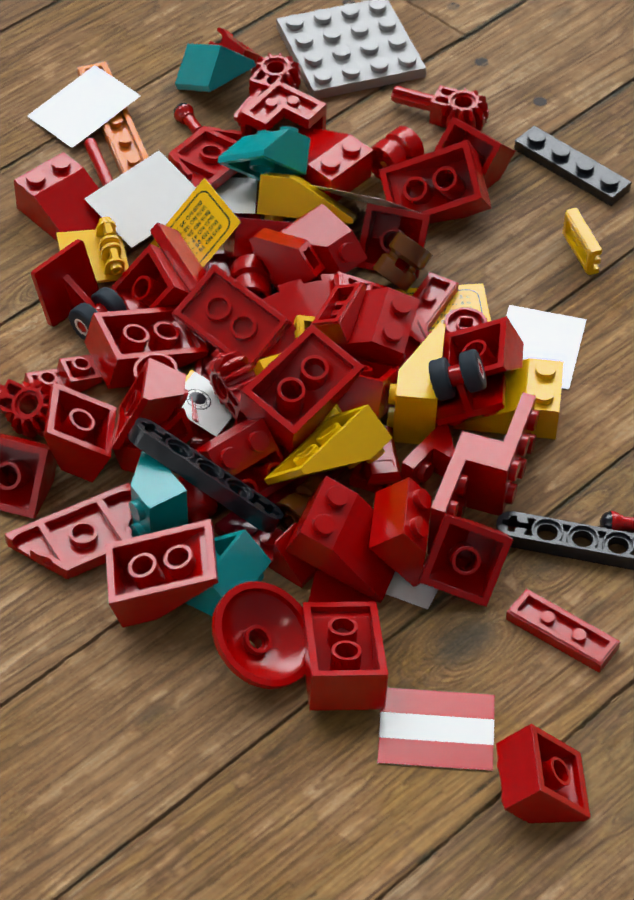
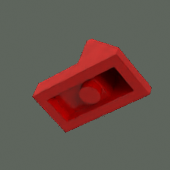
M448 424L437 426L402 461V480L410 477L419 484L421 481L426 482L433 472L444 477L455 450Z
M294 523L285 532L278 528L273 533L259 530L252 538L270 558L271 563L268 567L302 588L319 569L285 551L297 523Z

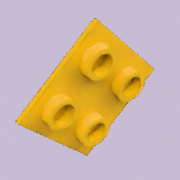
M110 217L100 218L95 230L56 233L59 251L76 239L84 242L97 283L117 281L129 267L123 240L116 233V223Z

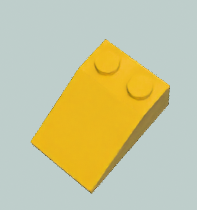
M438 324L398 371L397 384L390 383L388 404L395 405V407H389L387 426L393 428L394 442L420 444L436 428L438 398L431 384L428 366L431 360L443 357L445 324Z
M532 358L524 359L522 368L504 373L506 378L504 409H501L492 416L483 417L479 415L471 417L463 423L453 426V429L507 434L522 392L536 395L534 410L540 411L536 429L531 431V433L536 434L538 438L556 439L560 413L563 362Z
M368 404L330 416L264 480L270 485L345 466L351 469L363 461H366L368 464L372 463L384 454L385 450L383 447L392 439V436Z

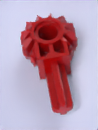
M268 53L266 58L258 57L255 63L256 66L251 69L249 96L233 116L239 126H241V111L276 80L297 90L299 89L301 84L299 63L293 61L292 56L283 57L282 53L278 55Z
M440 85L436 93L431 95L395 86L391 94V100L395 103L429 111V123L443 128H447L452 117H455L482 131L489 117L486 97L479 95L478 90L467 91L466 87L464 90H457Z
M238 350L223 353L209 362V384L212 385L214 394L217 395L220 403L225 405L235 420L238 421L247 417L239 411L241 390L256 377V374L248 358L243 356ZM275 441L278 448H280L281 445L277 441Z
M10 379L7 380L5 385L0 384V412L11 423L12 429L16 433L25 435L33 440L37 435L44 437L51 384H45L37 379L32 384L24 381L20 384Z

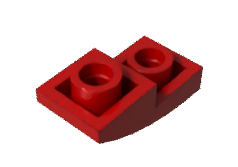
M91 355L60 358L57 369L25 373L24 382L32 384L35 379L41 380L48 385H52L55 382L81 393L99 384L102 381V375Z

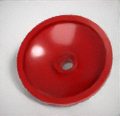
M251 581L233 587L219 600L212 618L213 640L221 659L237 677L259 688L279 689L295 683L306 673L302 606L294 597L275 585Z

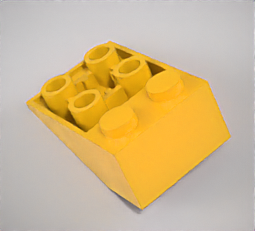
M265 172L260 175L257 214L265 215L264 220L283 221L286 220V217L296 218L297 220L319 204H324L347 226H349V223L353 224L357 220V214L318 188L311 186L312 184L298 175Z

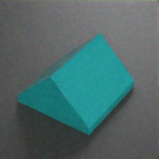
M187 44L175 85L177 89L211 92L254 68L256 65L254 60L222 45Z

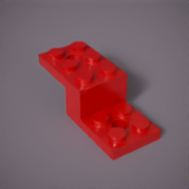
M522 392L504 441L462 431L431 507L427 554L431 550L445 513L463 518L467 507L499 516L504 512L506 504H513L518 484L514 483L517 478H523L527 465V459H524L526 453L532 454L537 435L531 433V431L536 429L540 411L534 410L536 395Z

